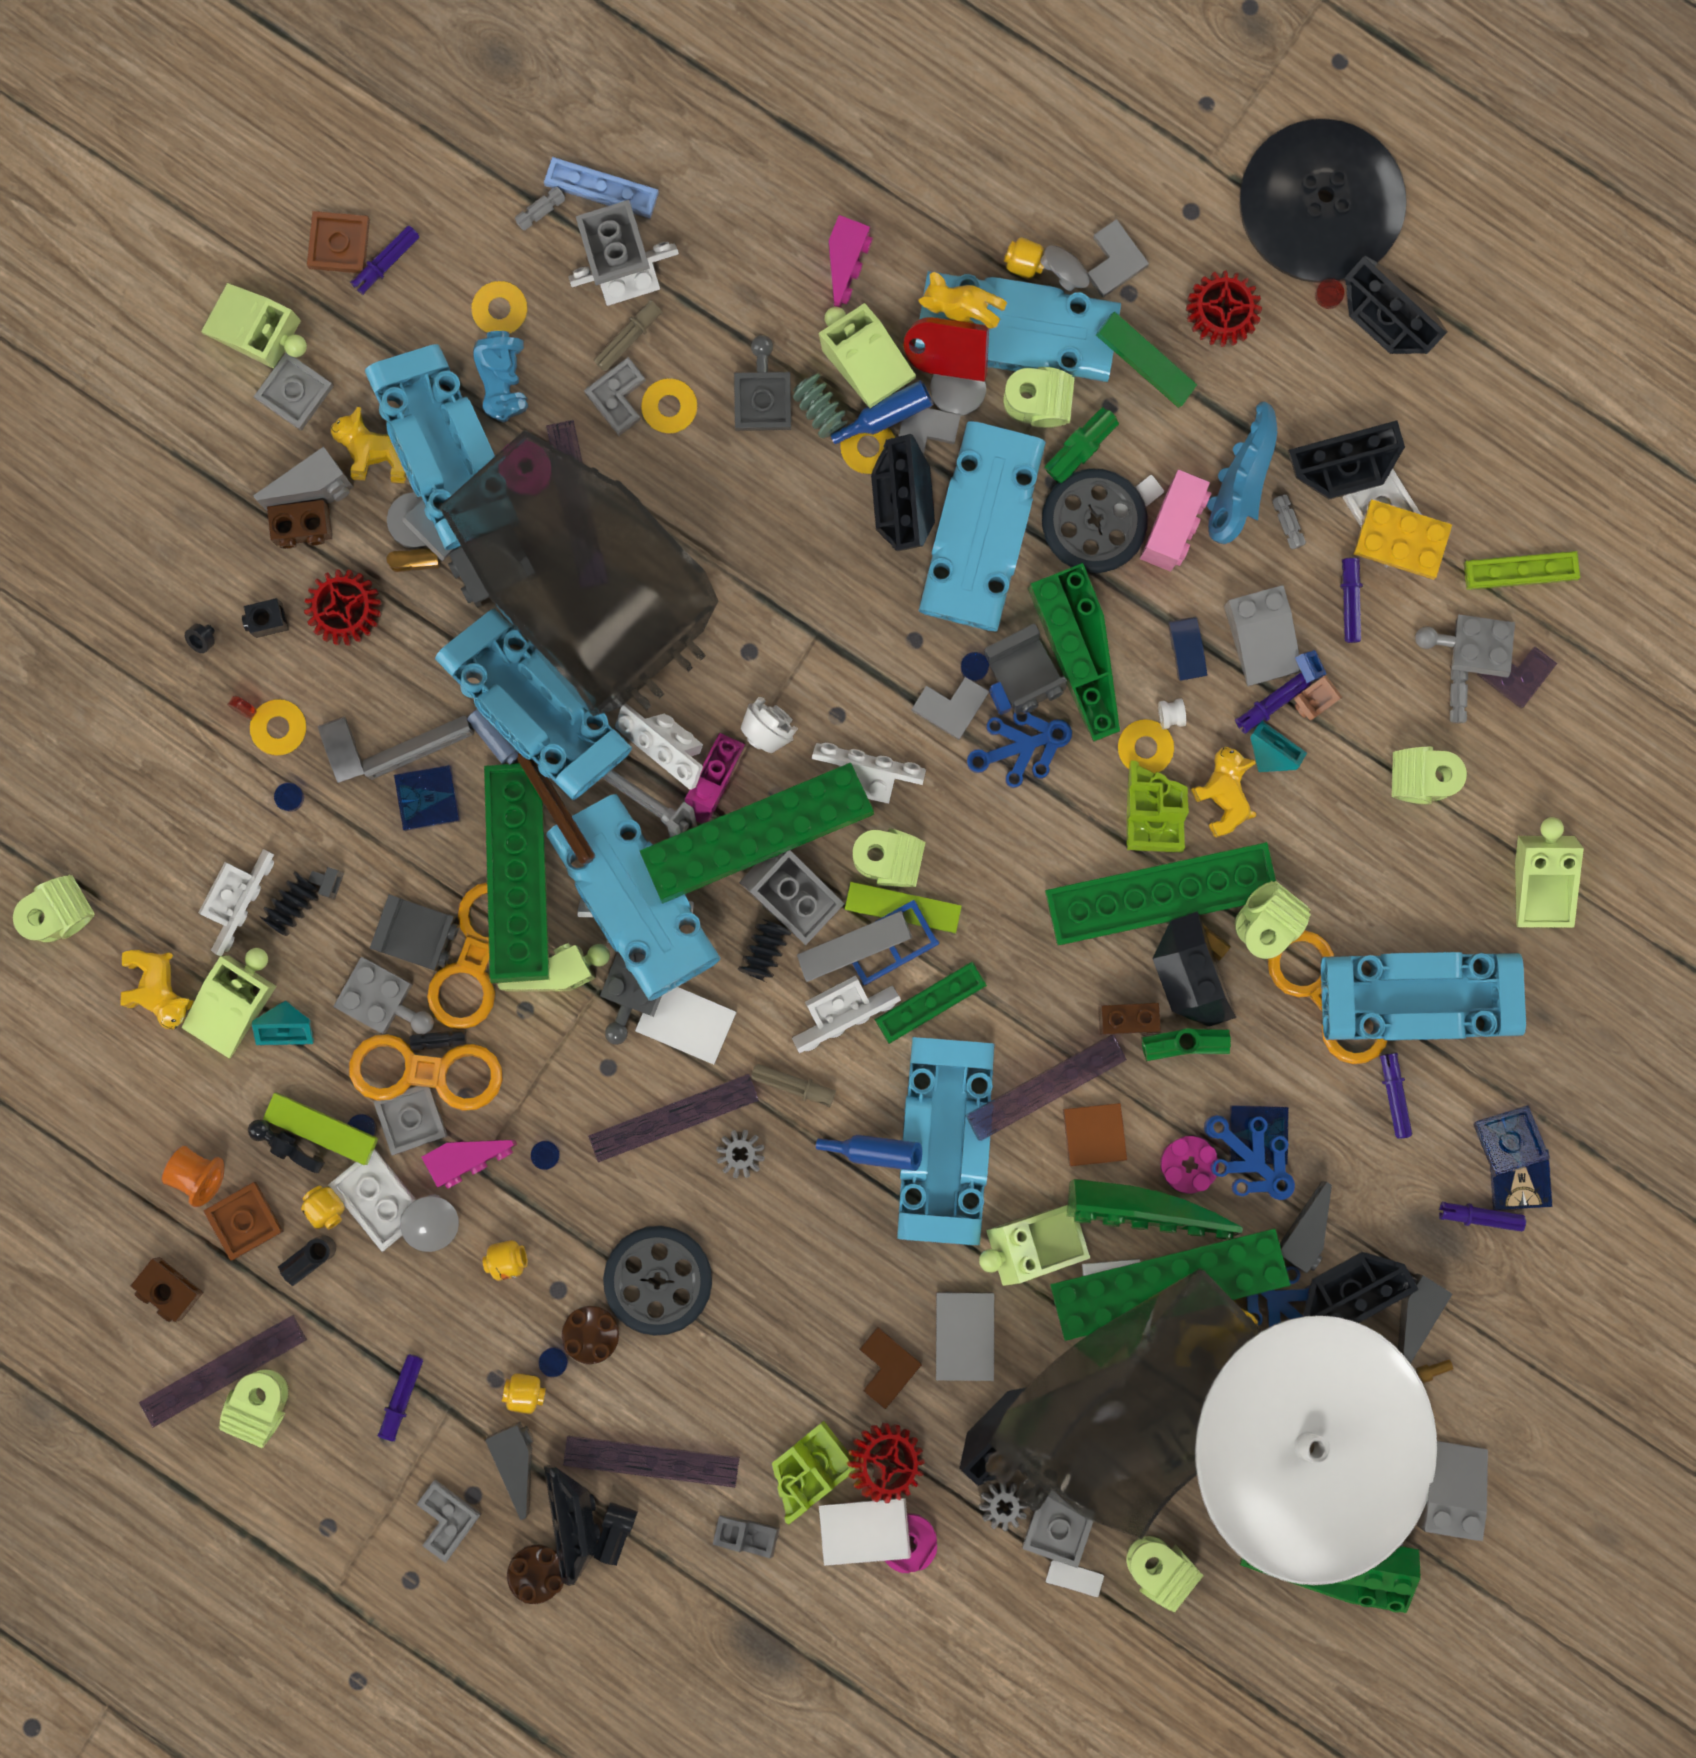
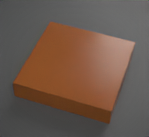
M312 211L307 267L315 270L360 273L365 268L369 217Z
M1121 1103L1063 1109L1069 1166L1127 1160Z
M257 1182L249 1184L203 1210L230 1261L237 1259L284 1232Z

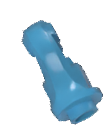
M507 331L487 332L486 339H480L475 342L473 357L485 388L484 412L496 420L507 422L509 418L524 413L528 408V402H526L528 399L525 394L521 392L510 393V386L519 383V377L515 374L517 368L516 355L524 349V341L519 338L509 337V332Z

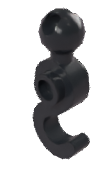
M262 1119L254 1120L249 1124V1136L255 1141H267L271 1147L270 1152L281 1159H285L288 1156L293 1162L304 1169L319 1174L325 1162L316 1155L312 1158L305 1154L295 1143L296 1138L285 1131H281L280 1134L272 1132L269 1123Z

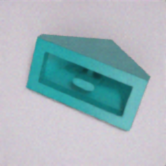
M1263 721L1257 725L1250 737L1258 772L1297 770L1307 752Z
M287 1001L280 1003L252 1021L256 1045L314 1043L310 1019Z

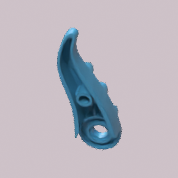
M1265 401L1260 402L1256 406V419L1251 425V432L1245 442H1239L1233 447L1235 458L1230 467L1222 469L1218 474V478L1222 482L1218 496L1211 497L1207 503L1208 509L1212 511L1208 523V533L1210 538L1219 544L1232 542L1242 531L1247 516L1255 520L1259 518L1263 484L1277 440L1275 411L1272 405Z

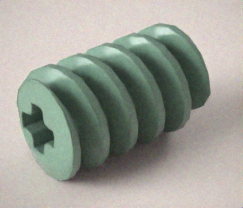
M820 373L806 378L794 388L793 399L797 402L801 401L799 407L802 411H807L806 418L808 420H813L812 427L820 429L818 436L820 438H827L843 428L848 421L842 422L841 420L846 414L845 410L835 411L840 404L839 401L829 402L833 392L823 394L822 391L827 386L826 382L817 385L816 382L821 377Z

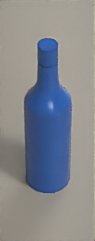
M919 380L893 393L872 408H864L852 424L831 434L834 444L836 445L859 433L877 434L933 406L926 386L922 380Z
M854 1135L845 1141L819 1138L816 1141L817 1150L841 1153L851 1162L857 1164L917 1171L922 1161V1146L919 1142L864 1135Z

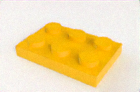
M1371 499L1353 555L1434 580L1439 571L1452 524Z

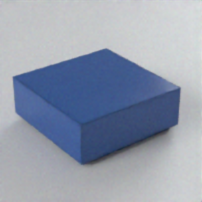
M1315 650L1295 657L1307 683L1319 680L1326 675L1325 669Z
M1001 682L992 685L989 693L998 713L1003 715L1010 712L1012 707Z

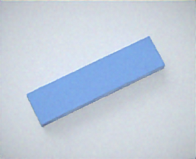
M555 157L551 159L544 180V185L547 187H558L563 192L608 206L629 200L634 214L650 219L659 194L658 189Z

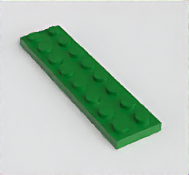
M850 762L640 850V854L663 904L873 816L874 810Z
M520 764L484 766L490 982L506 983L550 980L543 801Z
M1265 842L1045 890L1056 944L1061 946L1167 923L1172 919L1198 911L1199 915L1245 906L1248 898L1257 888L1270 881L1275 882L1276 877L1268 843Z
M1275 1228L1050 1284L1064 1341L1291 1286Z

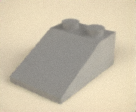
M629 200L575 216L595 285L650 269Z
M323 446L253 496L267 511L269 506L324 500L326 504L334 500L337 502L348 496L349 490L353 488V485Z
M1283 585L1231 599L1224 605L1247 687L1301 672L1295 657L1299 656L1292 613Z
M790 850L756 864L739 882L805 945L844 905Z
M1437 1441L1436 1469L1433 1482L1429 1485L1427 1503L1417 1523L1420 1529L1429 1533L1483 1541L1487 1514L1488 1449Z

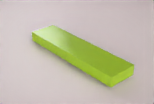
M1577 551L1468 560L1464 562L1466 590L1578 581L1581 579Z
M850 882L845 910L882 918L915 900L930 929L956 934L962 906ZM912 908L903 912L907 924L922 927Z
M280 1093L273 1094L263 1118L265 1121L364 1166L368 1165L379 1139Z

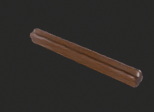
M518 752V762L582 865L591 863L595 858V853L551 781L540 773L538 764L532 758L530 760L526 759Z

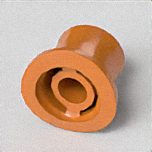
M182 1146L169 1159L162 1175V1183L188 1195L191 1206H203L215 1196L222 1184L224 1161L219 1157H215L212 1161L205 1159L187 1146Z

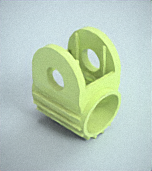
M1051 367L1020 369L1014 372L1006 383L1003 398L1004 408L1012 419L1022 423H1031L1034 427L1050 428L1070 423L1075 377H1072L1067 372ZM1029 393L1033 397L1030 399H1026L1022 397L1021 394Z
M1416 747L1393 752V798L1416 804H1432V801L1442 800L1456 794L1466 782L1467 771L1465 764L1454 753L1433 751V747ZM1436 770L1442 774V782L1436 778Z
M889 828L888 832L870 830L860 835L853 847V862L859 873L867 878L877 880V885L916 887L926 842L892 828ZM878 848L883 852L884 856L879 861H872L867 856L869 850Z
M68 875L36 886L33 889V893L24 897L16 905L13 912V923L18 933L27 939L54 942L76 934L91 921L95 913L74 877ZM44 913L45 918L41 924L40 917Z
M1270 881L1257 888L1250 895L1246 905L1240 910L1235 919V931L1253 955L1263 959L1273 958L1281 954L1291 942L1301 936L1309 922V916L1311 915L1309 912L1311 909L1277 881Z
M262 1369L242 1378L235 1390H231L226 1398L220 1418V1430L263 1448L285 1416V1413L282 1411L287 1402L289 1392L288 1385L283 1376L276 1371ZM258 1388H261L265 1392V1401H262L258 1398Z
M1144 1536L1138 1538L1128 1549L1126 1556L1127 1567L1135 1581L1141 1586L1139 1591L1157 1604L1173 1612L1179 1608L1204 1576L1176 1544L1172 1548L1158 1537ZM1149 1558H1158V1563L1155 1567H1145L1146 1561Z

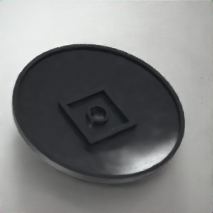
M1310 119L1291 124L1279 130L1256 150L1250 159L1241 182L1239 194L1240 215L1251 244L1271 266L1290 277L1302 281L1335 283L1345 281V277L1364 256L1378 263L1389 252L1399 236L1405 219L1406 189L1401 171L1388 149L1373 135L1344 121ZM1322 190L1329 191L1332 195V201L1328 203L1322 202L1318 197V192Z

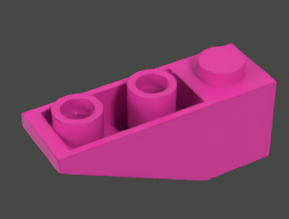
M841 215L838 216L829 238L834 307L840 308L842 304H848L853 291L852 288H849L852 279H858L862 270L863 263L860 262L862 254H868L873 242V238L870 237L869 226Z
M719 733L702 765L703 769L696 788L689 790L685 798V803L694 809L696 821L701 824L710 821L745 747V744Z
M515 1140L449 1142L421 1158L436 1186L441 1187L445 1185L449 1189L463 1181L460 1177L461 1175L469 1171L474 1175L487 1168L486 1162L496 1157L500 1161L513 1153L511 1148L516 1146L517 1143Z

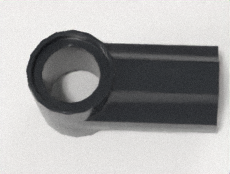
M326 1235L312 1239L278 1266L281 1276L292 1287L335 1255L336 1244L331 1237ZM316 1243H321L325 1246L326 1254L324 1257L316 1254L314 1248Z
M610 1502L602 1524L604 1528L597 1543L598 1549L593 1558L599 1562L617 1566L627 1536H630L638 1511Z

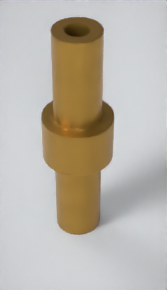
M1447 1359L1430 1366L1425 1364L1416 1367L1415 1370L1422 1384L1433 1381V1377L1454 1370L1451 1360Z

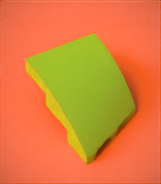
M1130 761L1127 791V850L1183 853L1185 849L1184 821L1189 813L1188 787L1176 781H1170L1166 776L1158 772L1153 773L1139 766L1137 761Z
M825 1421L821 1422L772 1462L774 1475L778 1480L779 1497H782L786 1515L784 1518L787 1525L806 1512L812 1505L846 1479L851 1471L855 1470V1468L847 1466L848 1461H854L853 1457Z

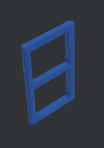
M915 900L878 920L900 911L903 913L912 908L931 943L904 958H901L895 946L890 947L889 949L896 962L868 978L858 961L852 963L864 986L940 944Z

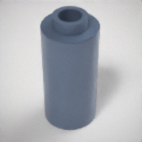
M478 709L471 713L467 721L501 764L508 762L511 765L518 761V751Z

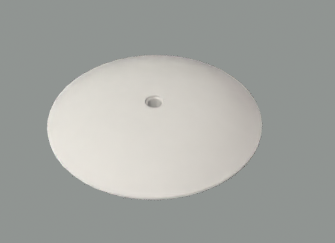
M1305 1316L1275 1324L1248 1340L1232 1355L1214 1380L1201 1411L1197 1429L1196 1468L1203 1501L1217 1530L1228 1545L1253 1567L1273 1577L1298 1584L1321 1585L1345 1581L1365 1573L1388 1558L1403 1543L1419 1520L1427 1503L1429 1485L1433 1482L1436 1469L1437 1434L1434 1415L1425 1388L1416 1371L1406 1357L1382 1335L1359 1323L1338 1317ZM1314 1442V1450L1310 1454V1445Z

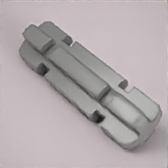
M558 187L551 189L547 192L548 196L543 195L527 207L526 212L522 211L515 217L516 223L522 230L528 229L533 225V221L537 222L552 211L554 205L558 206L565 201V196Z
M1280 495L1274 498L1272 503L1275 511H1279L1277 516L1285 536H1289L1287 541L1290 548L1297 549L1304 546L1306 540L1303 533H1299L1301 527L1293 508H1289L1291 505L1289 497L1287 495Z
M1452 669L1451 680H1453L1450 690V707H1453V710H1450V721L1453 723H1465L1467 721V711L1464 709L1467 707L1468 685L1465 684V681H1468V672Z

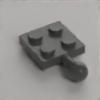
M759 335L751 342L752 353L757 357V373H734L735 431L791 430L790 372H768V356L772 353L773 343L769 337Z
M619 952L615 956L600 995L603 998L621 1004L615 1022L610 1023L606 1027L605 1037L607 1041L614 1045L623 1043L628 1036L626 1023L631 1010L634 1009L654 1017L661 997L652 1001L648 1000L633 974L626 968L625 961ZM634 953L630 956V959L633 962H641L645 959V956L641 953Z

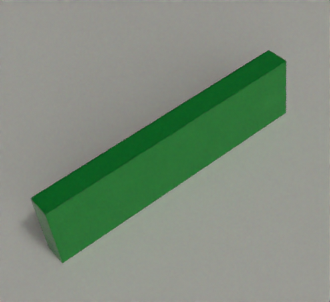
M1116 312L1110 314L1096 333V336L1176 407L1183 406L1197 386L1192 379Z
M972 961L874 1020L888 1044L987 985Z

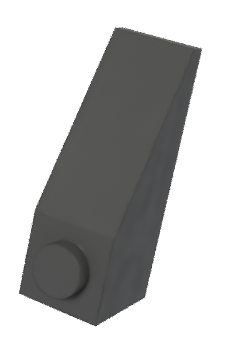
M1321 1181L1279 1243L1283 1259L1305 1273H1308L1309 1270L1314 1271L1322 1260L1320 1254L1324 1249L1332 1185L1325 1181Z
M1416 1273L1415 1277L1412 1276L1419 1290L1403 1298L1401 1302L1398 1350L1406 1357L1410 1364L1452 1296L1451 1292Z
M518 1422L488 1436L485 1441L520 1520H523L529 1515L532 1461V1447L530 1443L533 1442V1437L527 1426L523 1427L521 1422Z

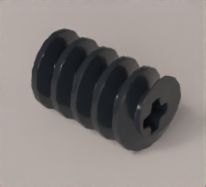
M296 871L293 874L297 882L287 880L286 884L290 890L279 889L278 892L282 900L272 898L271 901L275 908L264 907L263 909L267 917L259 916L271 928L284 936L290 934L286 925L291 927L297 926L294 916L301 919L305 917L301 907L307 910L312 908L308 899L319 900L316 892L318 889Z
M762 919L766 924H756L755 927L761 932V935L752 934L751 939L757 945L747 946V950L753 955L743 956L742 958L748 966H739L738 970L766 982L764 977H774V974L768 968L778 967L779 965L772 959L773 956L782 957L783 955L777 949V946L787 945V942L781 936H790L792 932L778 924Z

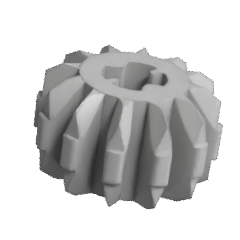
M734 1130L731 1132L734 1142H731L724 1136L722 1141L728 1145V1148L717 1147V1152L726 1153V1156L718 1158L717 1162L723 1163L728 1161L729 1164L723 1169L724 1173L729 1172L734 1167V1178H738L740 1169H743L744 1176L748 1178L750 1177L749 1165L756 1172L760 1170L759 1166L753 1162L754 1159L757 1161L765 1160L764 1156L755 1155L756 1151L764 1149V1145L754 1147L752 1144L758 1140L759 1137L757 1135H754L750 1141H747L748 1130H743L742 1139L738 1138V1133ZM735 1147L738 1149L747 1148L748 1152L746 1155L749 1156L746 1161L743 1159L736 1161L733 1156L736 1153H733Z
M1000 1480V1489L996 1490L995 1485L991 1483L989 1488L992 1494L982 1492L981 1497L988 1502L979 1504V1509L987 1511L982 1516L984 1521H989L993 1518L991 1528L996 1529L999 1523L1002 1522L1003 1531H1008V1522L1011 1521L1013 1526L1017 1528L1019 1524L1015 1518L1026 1519V1513L1019 1509L1028 1508L1029 1503L1024 1500L1019 1501L1026 1494L1024 1490H1019L1015 1493L1016 1483L1012 1482L1009 1488L1006 1489L1005 1481ZM1002 1499L1006 1503L1011 1501V1504H1008L1009 1510L1006 1512L1002 1508L996 1509V1507H1000L998 1502Z

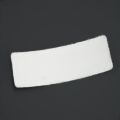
M1153 475L1148 476L1135 487L1143 498L1145 506H1148L1164 493L1163 488ZM1116 504L1113 507V513L1119 518H1124L1129 513L1127 506L1124 504Z
M1052 1560L1046 1582L1098 1597L1104 1575Z

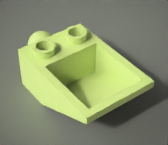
M229 283L225 286L201 331L203 334L273 369L285 351L291 357H300L307 349L305 339L300 335L294 334L301 320L291 309L269 298Z
M865 303L847 315L840 307H831L826 311L824 319L828 327L819 332L822 351L869 408H872L916 378L915 373L881 321Z
M1549 817L1542 822L1540 827L1543 836H1518L1515 859L1517 927L1575 926L1584 848L1575 836H1562L1564 825L1561 820Z
M567 943L555 949V955L549 958L550 980L506 982L497 985L500 990L506 992L572 991L596 979L590 966L600 967L607 964L610 959V951L603 944H594L589 948L587 955H584L580 947Z
M260 948L250 949L246 953V966L229 955L220 956L205 979L181 1027L229 1059L252 1026V1021L257 1018L277 987L256 973V971L265 968L268 963L267 953ZM231 970L238 974L237 979H230L229 973ZM254 986L260 989L257 996L253 993Z
M1067 1205L986 1230L991 1249L982 1252L979 1264L986 1272H996L998 1270L1002 1285L1004 1286L1019 1284L1090 1259V1255L1080 1223L1074 1222V1217H1067Z

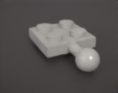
M1458 614L1455 636L1437 634L1434 628L1426 626L1417 631L1415 641L1423 649H1430L1435 645L1454 647L1451 668L1453 670L1509 677L1511 673L1515 622Z
M361 957L333 1006L382 1034H386L396 1015L410 1022L412 1029L419 1034L428 1033L434 1025L433 1017L428 1012L420 1011L416 1013L402 1005L413 984L364 957Z

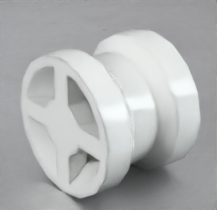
M1182 698L1176 699L1172 703L1159 701L1158 711L1162 729H1169L1171 725L1186 726V711Z

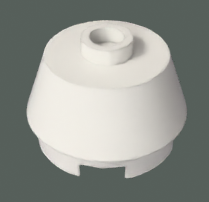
M758 697L753 704L748 705L741 730L752 746L768 753H773L793 741V735L798 730V727H791L789 725L792 722V718L777 705L768 707L764 704L766 702L765 698Z

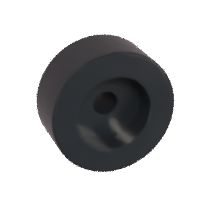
M194 624L184 634L187 644L194 651L201 654L206 653L215 643L213 637L215 630L211 625Z

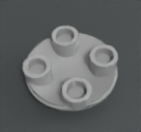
M1055 245L1046 247L1045 255L1040 261L1046 269L1053 271L1060 278L1059 282L1063 288L1072 291L1075 287L1085 288L1089 285L1090 279L1086 269L1073 254Z
M934 374L930 384L931 397L941 411L961 416L967 415L975 411L983 403L986 394V382Z
M436 1194L415 1200L401 1215V1232L405 1241L413 1248L424 1252L437 1251L446 1247L456 1236L459 1227V1219L455 1208Z

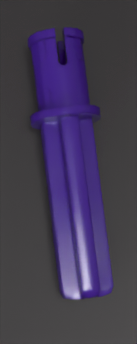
M406 226L371 262H366L367 266L350 281L351 285L355 288L364 281L357 289L361 295H364L379 278L383 279V274L419 239L416 230L411 226Z
M1360 558L1342 559L1343 584L1340 585L1344 595V639L1347 643H1358L1361 641L1360 588L1363 587V584L1360 583Z
M1299 673L1261 702H1254V707L1235 719L1236 725L1239 729L1243 727L1241 731L1247 734L1263 720L1268 721L1271 714L1310 687L1311 682L1307 683L1303 674Z
M1398 1053L1380 1055L1385 1079L1382 1081V1084L1386 1085L1395 1136L1397 1139L1411 1137L1412 1129L1402 1082L1405 1081V1078L1401 1077Z
M1442 1201L1439 1210L1443 1211V1213H1439L1440 1220L1463 1222L1465 1226L1476 1224L1519 1232L1524 1231L1526 1226L1524 1215L1473 1207L1470 1203L1464 1206Z
M413 1354L407 1355L390 1404L384 1409L386 1414L377 1434L378 1437L395 1442L403 1417L407 1416L404 1412L423 1363L421 1357Z

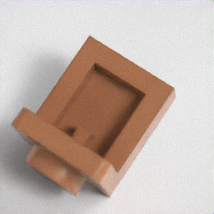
M1325 675L1294 697L1296 701L1295 708L1303 718L1308 717L1311 721L1343 697Z

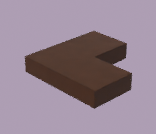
M877 1327L859 1349L881 1367L863 1391L886 1410L922 1366V1363Z

